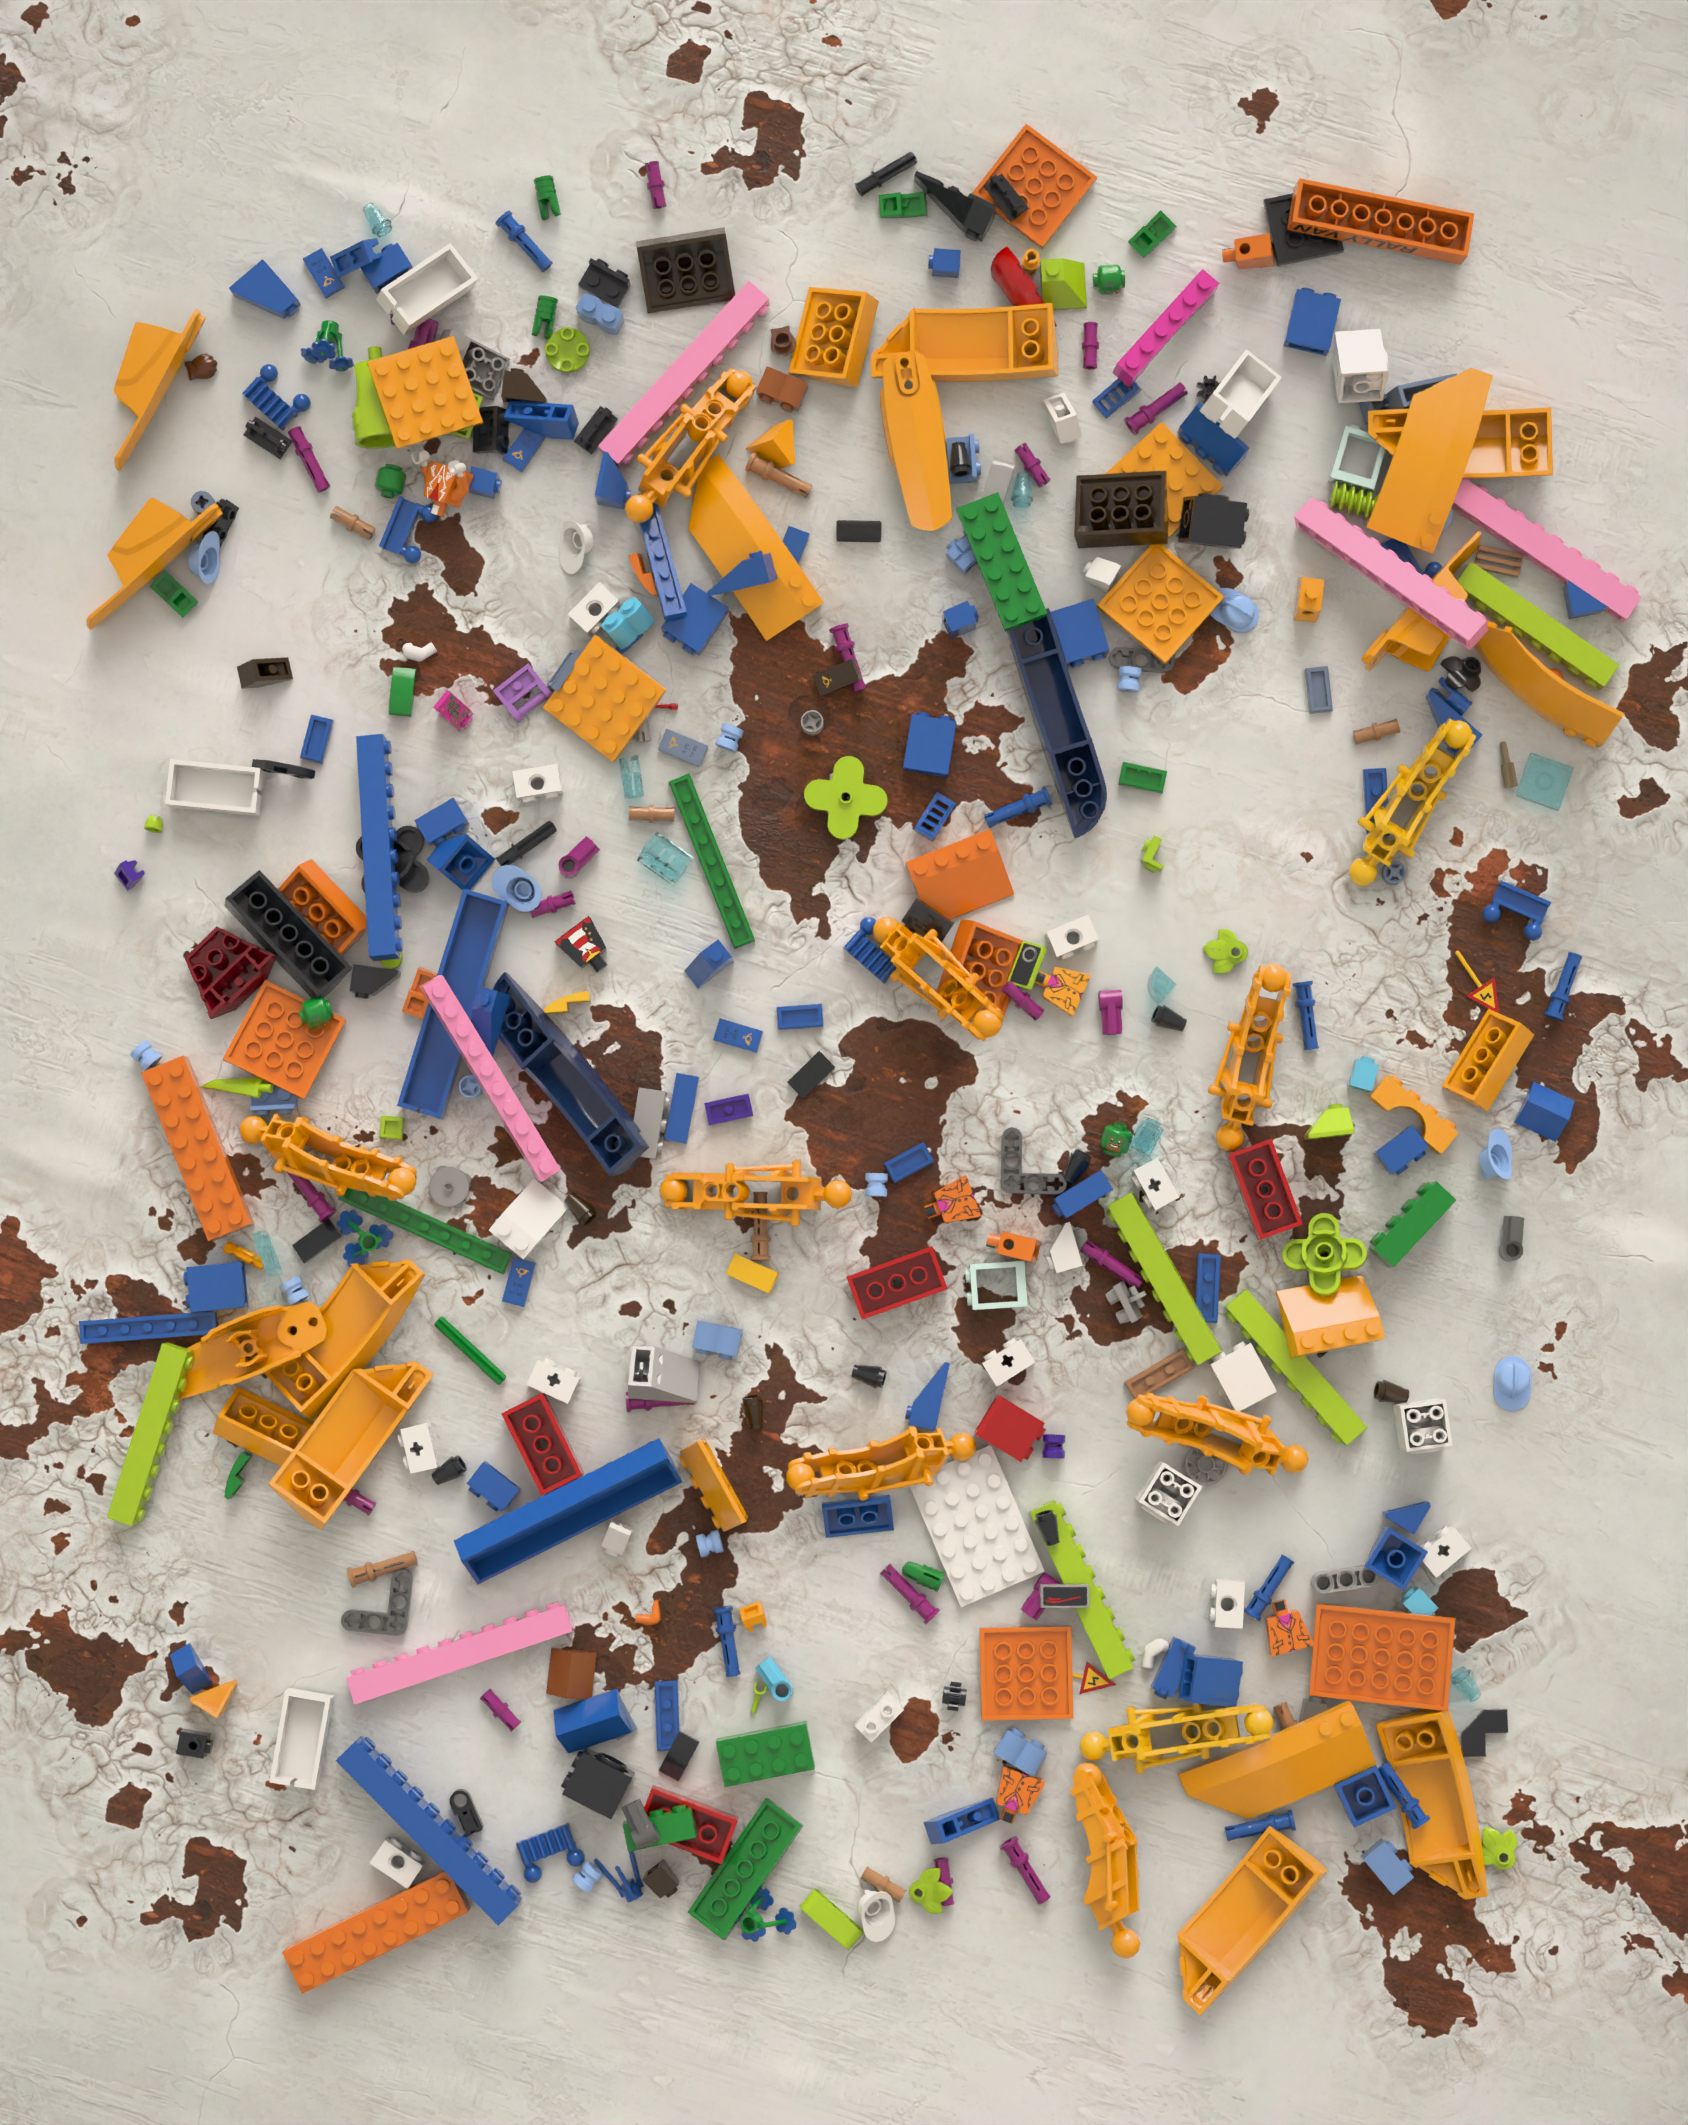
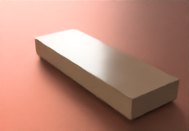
M1184 1348L1124 1383L1132 1397L1137 1399L1138 1395L1146 1396L1147 1393H1153L1195 1367L1188 1358Z

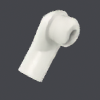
M432 642L422 648L413 646L412 643H406L402 647L406 658L418 662L437 652Z
M1161 1638L1148 1643L1144 1649L1142 1666L1153 1668L1155 1656L1161 1652H1167L1169 1643Z

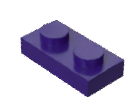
M749 1093L704 1103L709 1126L753 1116Z

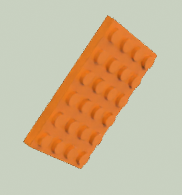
M1317 1603L1309 1695L1448 1711L1456 1618Z

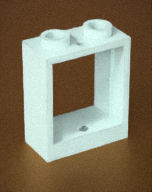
M1357 425L1345 426L1328 482L1335 484L1337 480L1338 485L1346 483L1348 488L1353 485L1355 490L1359 491L1362 488L1365 493L1373 492L1386 449L1373 439L1368 432L1362 431V427ZM1348 436L1380 445L1370 479L1339 470Z
M1024 1261L969 1264V1269H965L966 1283L971 1285V1292H967V1305H972V1310L1027 1306ZM1015 1267L1017 1301L978 1304L976 1270Z

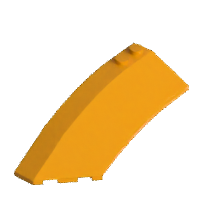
M1052 303L974 309H921L913 307L908 313V317L900 325L898 324L886 337L887 340L881 347L871 354V377L883 379V362L891 354L913 350L924 355L931 378L935 382L1006 381L1059 376L1058 348ZM903 358L900 360V364L906 368L909 361Z
M1469 368L1452 378L1433 385V387L1413 395L1397 447L1366 528L1430 553L1434 552L1465 472L1481 422L1493 375Z
M717 454L708 460L697 478L688 530L722 578L741 561L750 558L749 553L761 550L763 554L771 553L777 575L776 580L732 591L767 641L824 602L776 531L720 455Z
M1346 1701L1270 1735L1271 1738L1264 1739V1741L1251 1743L1211 1758L1179 1773L1178 1777L1187 1796L1249 1819L1316 1793L1377 1764L1355 1708L1351 1702Z
M1449 1708L1448 1711L1420 1709L1377 1723L1376 1727L1387 1762H1390L1411 1796L1419 1800L1418 1804L1425 1815L1430 1817V1820L1413 1829L1411 1827L1413 1824L1406 1813L1401 1812L1410 1860L1409 1864L1429 1873V1877L1441 1885H1447L1457 1891V1895L1465 1900L1487 1897L1488 1891L1482 1842L1473 1794Z
M1269 1826L1221 1886L1177 1933L1181 1954L1179 1957L1180 1970L1184 1986L1182 1990L1183 2000L1201 2016L1274 1938L1329 1870L1307 1851Z

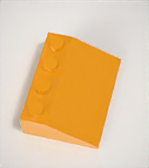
M809 287L796 338V347L793 350L788 373L835 385L858 387L879 301L867 292Z
M1363 1275L1341 1279L1338 1291L1326 1297L1314 1293L1310 1285L1276 1291L1291 1359L1373 1343L1385 1338L1379 1313Z
M705 1437L679 1451L681 1456L678 1458L683 1468H689L692 1476L689 1478L694 1488H700L703 1496L700 1498L705 1508H711L715 1515L711 1518L716 1528H722L723 1532L746 1522L748 1515Z

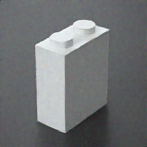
M1244 1341L1232 1346L1233 1351L1226 1355L1224 1352L1213 1356V1362L1209 1363L1232 1409L1238 1412L1277 1392L1252 1344H1245Z

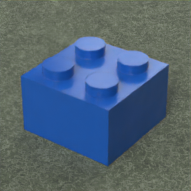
M1376 1765L1333 1785L1354 1828L1396 1809Z

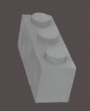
M646 1088L638 1089L634 1122L641 1130L639 1134L649 1146L640 1156L642 1158L657 1160V1155H662L663 1142H660V1135L665 1133L667 1120L663 1119L664 1110L668 1111L670 1097H666V1091Z

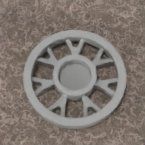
M1195 1447L1189 1450L1184 1463L1188 1477L1202 1486L1218 1483L1225 1476L1228 1464L1223 1461V1468L1215 1467V1461L1221 1459L1217 1457L1213 1459V1457L1205 1455L1200 1456L1198 1448ZM1191 1454L1198 1458L1197 1463L1189 1461ZM1197 1466L1199 1472L1192 1475L1189 1469ZM1213 1470L1220 1475L1216 1480L1210 1475V1472ZM1201 1473L1207 1474L1206 1482L1199 1481Z

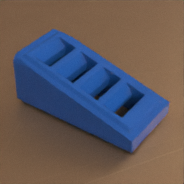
M1118 378L1092 401L1093 404L1107 419L1142 390L1136 381L1130 386L1132 390L1129 392ZM1117 387L1125 394L1123 398L1115 390ZM1110 393L1118 400L1116 404L1108 396ZM1102 399H1105L1111 406L1109 410L1101 402Z
M936 792L916 824L914 831L933 842L956 803ZM939 800L949 807L945 810L935 803ZM932 808H935L936 810L943 813V817H940L939 815L932 812ZM929 815L938 820V825L928 820L927 816ZM923 823H926L929 826L933 827L934 831L931 832L930 830L923 827Z

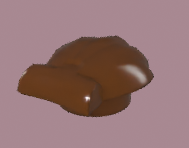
M790 326L771 329L772 351L777 355L783 356L792 353L796 347V340L790 332Z
M205 353L198 355L192 361L184 362L191 381L196 378L208 379L213 377L217 371L216 366L218 362L213 359V356Z

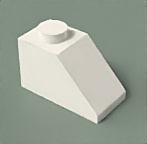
M1065 393L1043 400L1054 433L1060 444L1072 442L1082 437L1077 414Z
M1096 557L1093 562L1089 560L1083 570L1086 574L1084 581L1107 593L1118 576L1121 566Z
M1070 1222L1064 1223L1049 1251L1050 1256L1046 1257L1050 1270L1054 1269L1055 1273L1083 1266Z
M613 1520L601 1545L606 1548L604 1552L615 1557L618 1554L623 1555L634 1528Z

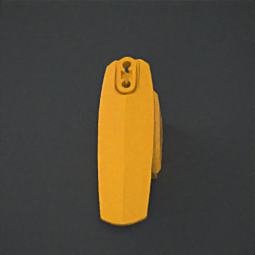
M196 309L193 312L182 333H176L147 323H135L113 392L117 395V399L128 407L138 419L115 456L116 470L120 471L132 453L185 357V353L190 351L206 319L205 316L200 314L199 310Z
M914 350L891 354L883 362V389L880 391V408L889 459L894 465L900 481L911 526L921 530L935 531L952 519L946 458V437L939 396L924 355ZM903 358L909 361L906 368L900 364V360ZM906 381L912 382L913 387L911 389L904 387Z
M150 498L107 554L123 587L87 617L86 625L88 629H93L119 608L185 549L192 540L195 541L223 515L219 505L216 503L212 504L191 522L166 504Z
M1478 530L1432 578L1435 585L1445 587L1452 597L1457 600L1461 599L1464 602L1468 597V593L1453 575L1478 549L1481 532ZM1407 606L1389 627V630H1384L1370 646L1361 661L1366 664L1365 669L1371 671L1386 654H1391L1413 667L1429 672L1443 651L1450 636Z
M310 1301L287 1307L275 1305L261 1308L211 1329L206 1336L200 1338V1342L187 1348L194 1351L192 1355L194 1363L192 1368L187 1371L185 1377L187 1385L185 1390L180 1393L178 1400L228 1384L233 1385L251 1379L301 1357L302 1353L326 1339L328 1328L320 1308ZM313 1318H317V1326L309 1324ZM293 1326L297 1328V1333L295 1335L291 1334L290 1329Z

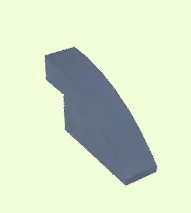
M1457 373L1398 385L1387 394H1384L1383 401L1360 402L1359 405L1365 425L1368 424V411L1409 409L1414 394L1431 388L1433 385L1448 378H1452Z

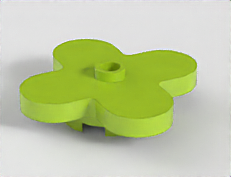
M853 756L842 757L836 762L832 780H813L806 786L804 791L805 802L810 808L829 813L828 830L833 837L840 840H846L854 836L858 829L860 816H878L883 813L887 806V795L882 788L863 783L864 767L861 761ZM844 793L850 795V799L848 801L842 800L841 796Z
M1321 1213L1311 1219L1307 1239H1294L1284 1246L1282 1259L1285 1266L1290 1270L1308 1271L1311 1289L1317 1295L1326 1297L1338 1291L1341 1284V1271L1357 1270L1365 1264L1367 1249L1358 1239L1341 1238L1337 1219L1330 1214ZM1327 1253L1329 1256L1321 1257V1254Z

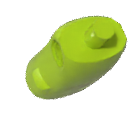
M373 346L368 348L369 360L354 365L356 404L351 417L352 428L355 432V444L366 449L395 447L367 365L369 361L382 358L381 347Z

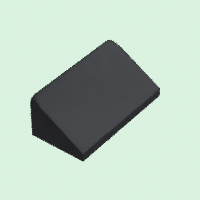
M836 521V540L838 542H881L882 522Z
M818 1051L787 1083L804 1099L835 1066Z
M328 1218L292 1246L303 1263H307L343 1236Z

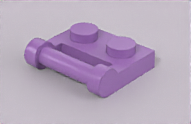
M529 663L493 690L518 723L523 720V716L552 695V692ZM538 686L541 692L516 710L513 705Z

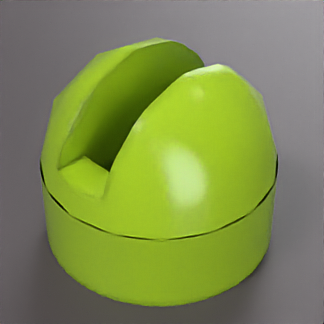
M150 815L145 821L144 829L154 833H161L163 829L162 818Z

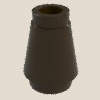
M574 1192L564 1200L577 1222L582 1223L584 1226L589 1224L597 1215L595 1207Z
M1386 1380L1377 1381L1374 1388V1398L1378 1399L1379 1402L1406 1403L1409 1399V1389Z
M760 1395L743 1397L741 1406L749 1429L762 1428L763 1400H761Z

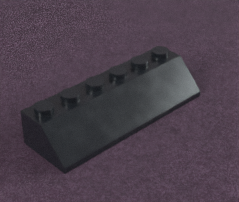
M260 870L225 898L224 906L266 951L276 955L275 960L312 999L327 996L352 969L347 961Z

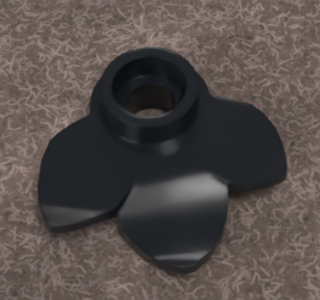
M1456 656L1445 658L1440 663L1449 672L1446 677L1448 687L1460 689L1465 686L1471 692L1476 691L1480 687L1481 680L1479 674L1481 673V663L1478 659L1467 657L1462 660Z

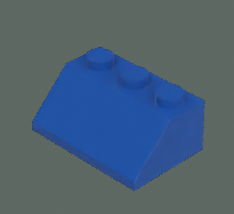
M1199 402L1179 426L1177 431L1180 434L1179 438L1185 444H1191L1201 459L1209 460L1213 464L1212 468L1219 475L1224 474L1227 477L1246 457L1249 447L1238 437L1234 439L1219 427L1220 423H1214L1207 419L1199 411L1203 406Z

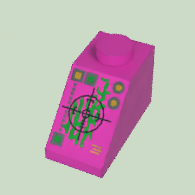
M448 690L433 707L442 718L458 731L462 727L465 729L473 719L471 717L472 711Z

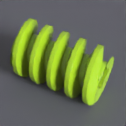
M1336 480L1329 499L1330 509H1333L1338 504L1339 512L1347 507V514L1350 515L1353 510H1356L1357 518L1363 512L1364 520L1367 521L1379 494L1372 499L1371 491L1364 496V490L1361 488L1355 493V486L1353 485L1347 491L1346 483H1343L1338 488V481Z

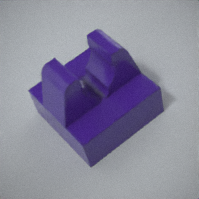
M125 860L119 864L114 872L127 891L134 888L145 874L144 870L137 873L133 869L137 865L136 860L129 862Z

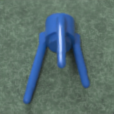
M630 1851L629 1855L636 1881L633 1878L627 1880L620 1867L615 1866V1870L623 1882L621 1886L598 1859H594L595 1864L618 1890L621 1898L625 1897L627 1903L643 1895L641 1888L644 1884L640 1879L633 1851Z

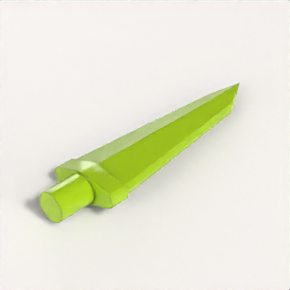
M258 1077L217 1079L201 1086L253 1098H260L262 1092L272 1093L274 1089L273 1084H267Z

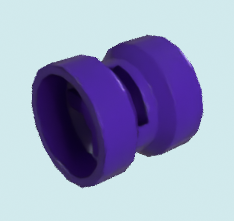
M1043 1434L1045 1448L1042 1450V1458H1065V1451L1063 1450L1065 1435Z

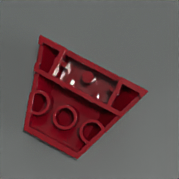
M216 926L185 957L193 980L200 991L201 999L208 1010L209 1018L214 1019L235 1011L269 978L276 955Z

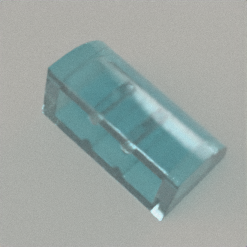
M656 832L642 849L637 861L674 886L694 857Z
M1158 966L1150 973L1147 982L1149 995L1157 1004L1177 985Z

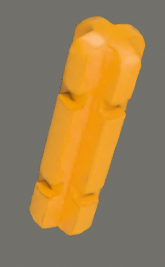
M228 1241L224 1246V1253L230 1256L234 1255L235 1258L249 1265L253 1264V1267L262 1270L266 1265V1258L259 1255L256 1256L255 1253L241 1246L237 1247L235 1243Z

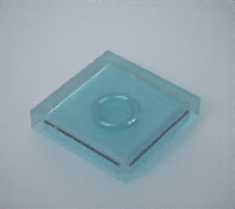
M1531 752L1515 796L1558 811L1574 767Z
M258 1231L253 1233L252 1237L268 1277L284 1274L268 1232Z

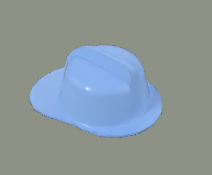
M215 531L208 532L200 544H195L188 556L189 570L199 576L202 582L206 584H211L216 580L220 568V540L218 533Z
M1218 589L1217 591L1225 597L1210 615L1216 621L1236 632H1247L1253 629L1259 619V610L1256 604L1234 589Z
M505 865L499 867L492 876L494 891L515 909L528 912L534 910L539 905L542 898L541 888L536 880L522 869L514 865Z
M1496 1128L1489 1135L1488 1146L1479 1155V1163L1484 1178L1500 1177L1506 1180L1512 1175V1146L1507 1134L1502 1129Z
M1511 1356L1502 1359L1496 1366L1494 1397L1497 1404L1504 1410L1518 1411L1525 1407L1530 1398L1531 1371L1523 1359Z

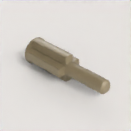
M1503 741L1500 742V748L1503 758L1501 770L1505 788H1513L1518 786L1514 762H1510L1507 743Z

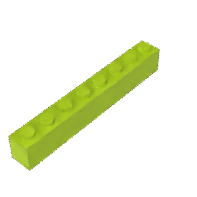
M1472 561L1458 578L1457 582L1468 593L1467 598L1474 602L1473 605L1482 612L1487 611L1493 615L1492 619L1498 624H1506L1508 627H1512L1511 632L1515 636L1526 638L1530 641L1529 645L1538 651L1543 650L1549 654L1547 657L1551 661L1566 666L1567 672L1575 677L1579 675L1586 680L1585 684L1594 690H1601L1619 667V664Z
M1130 1192L1109 1204V1210L1106 1211L1112 1223L1117 1222L1121 1230L1117 1231L1124 1243H1129L1132 1249L1129 1253L1134 1262L1139 1261L1143 1268L1140 1271L1146 1283L1150 1281L1154 1287V1290L1151 1292L1157 1302L1161 1301L1165 1307L1163 1313L1168 1322L1173 1321L1177 1329L1174 1330V1333L1180 1342L1184 1341L1188 1347L1185 1352L1190 1361H1196L1197 1365L1221 1353L1222 1348L1201 1311L1198 1309L1134 1193Z
M1244 1289L1224 1306L1227 1310L1225 1313L1227 1318L1233 1324L1237 1321L1242 1327L1240 1330L1242 1335L1248 1341L1252 1339L1257 1344L1255 1349L1263 1358L1267 1356L1272 1361L1270 1367L1278 1375L1282 1373L1286 1377L1287 1381L1285 1384L1293 1393L1295 1391L1300 1393L1302 1396L1300 1401L1308 1410L1314 1409L1318 1414L1315 1418L1323 1427L1328 1425L1333 1431L1330 1435L1338 1444L1348 1445L1368 1428L1306 1356L1291 1359L1285 1332L1247 1289Z
M162 1343L107 1518L129 1526L138 1525L139 1522L143 1521L146 1514L144 1506L146 1500L150 1499L153 1491L151 1484L159 1473L160 1466H158V1462L166 1451L167 1445L164 1443L167 1435L169 1436L173 1429V1422L171 1421L173 1415L178 1412L180 1407L178 1399L180 1393L185 1390L187 1385L185 1377L187 1371L192 1368L194 1363V1357H192L193 1350L172 1343Z
M1052 1500L1029 1511L1034 1522L1036 1520L1035 1515L1045 1510H1053V1513L1057 1515L1060 1542L1047 1546L1044 1541V1544L1063 1584H1089V1608L1075 1609L1108 1679L1133 1669L1134 1667L1131 1662L1135 1661V1658L1130 1648L1125 1650L1122 1641L1125 1640V1637L1120 1627L1117 1629L1114 1627L1112 1620L1116 1618L1110 1606L1105 1608L1102 1600L1106 1597L1101 1587H1096L1092 1580L1096 1577L1090 1565L1086 1566L1082 1559L1086 1555L1081 1544L1076 1546L1072 1538L1076 1534L1071 1523L1066 1525L1063 1519L1066 1512L1061 1502L1056 1504L1055 1500Z

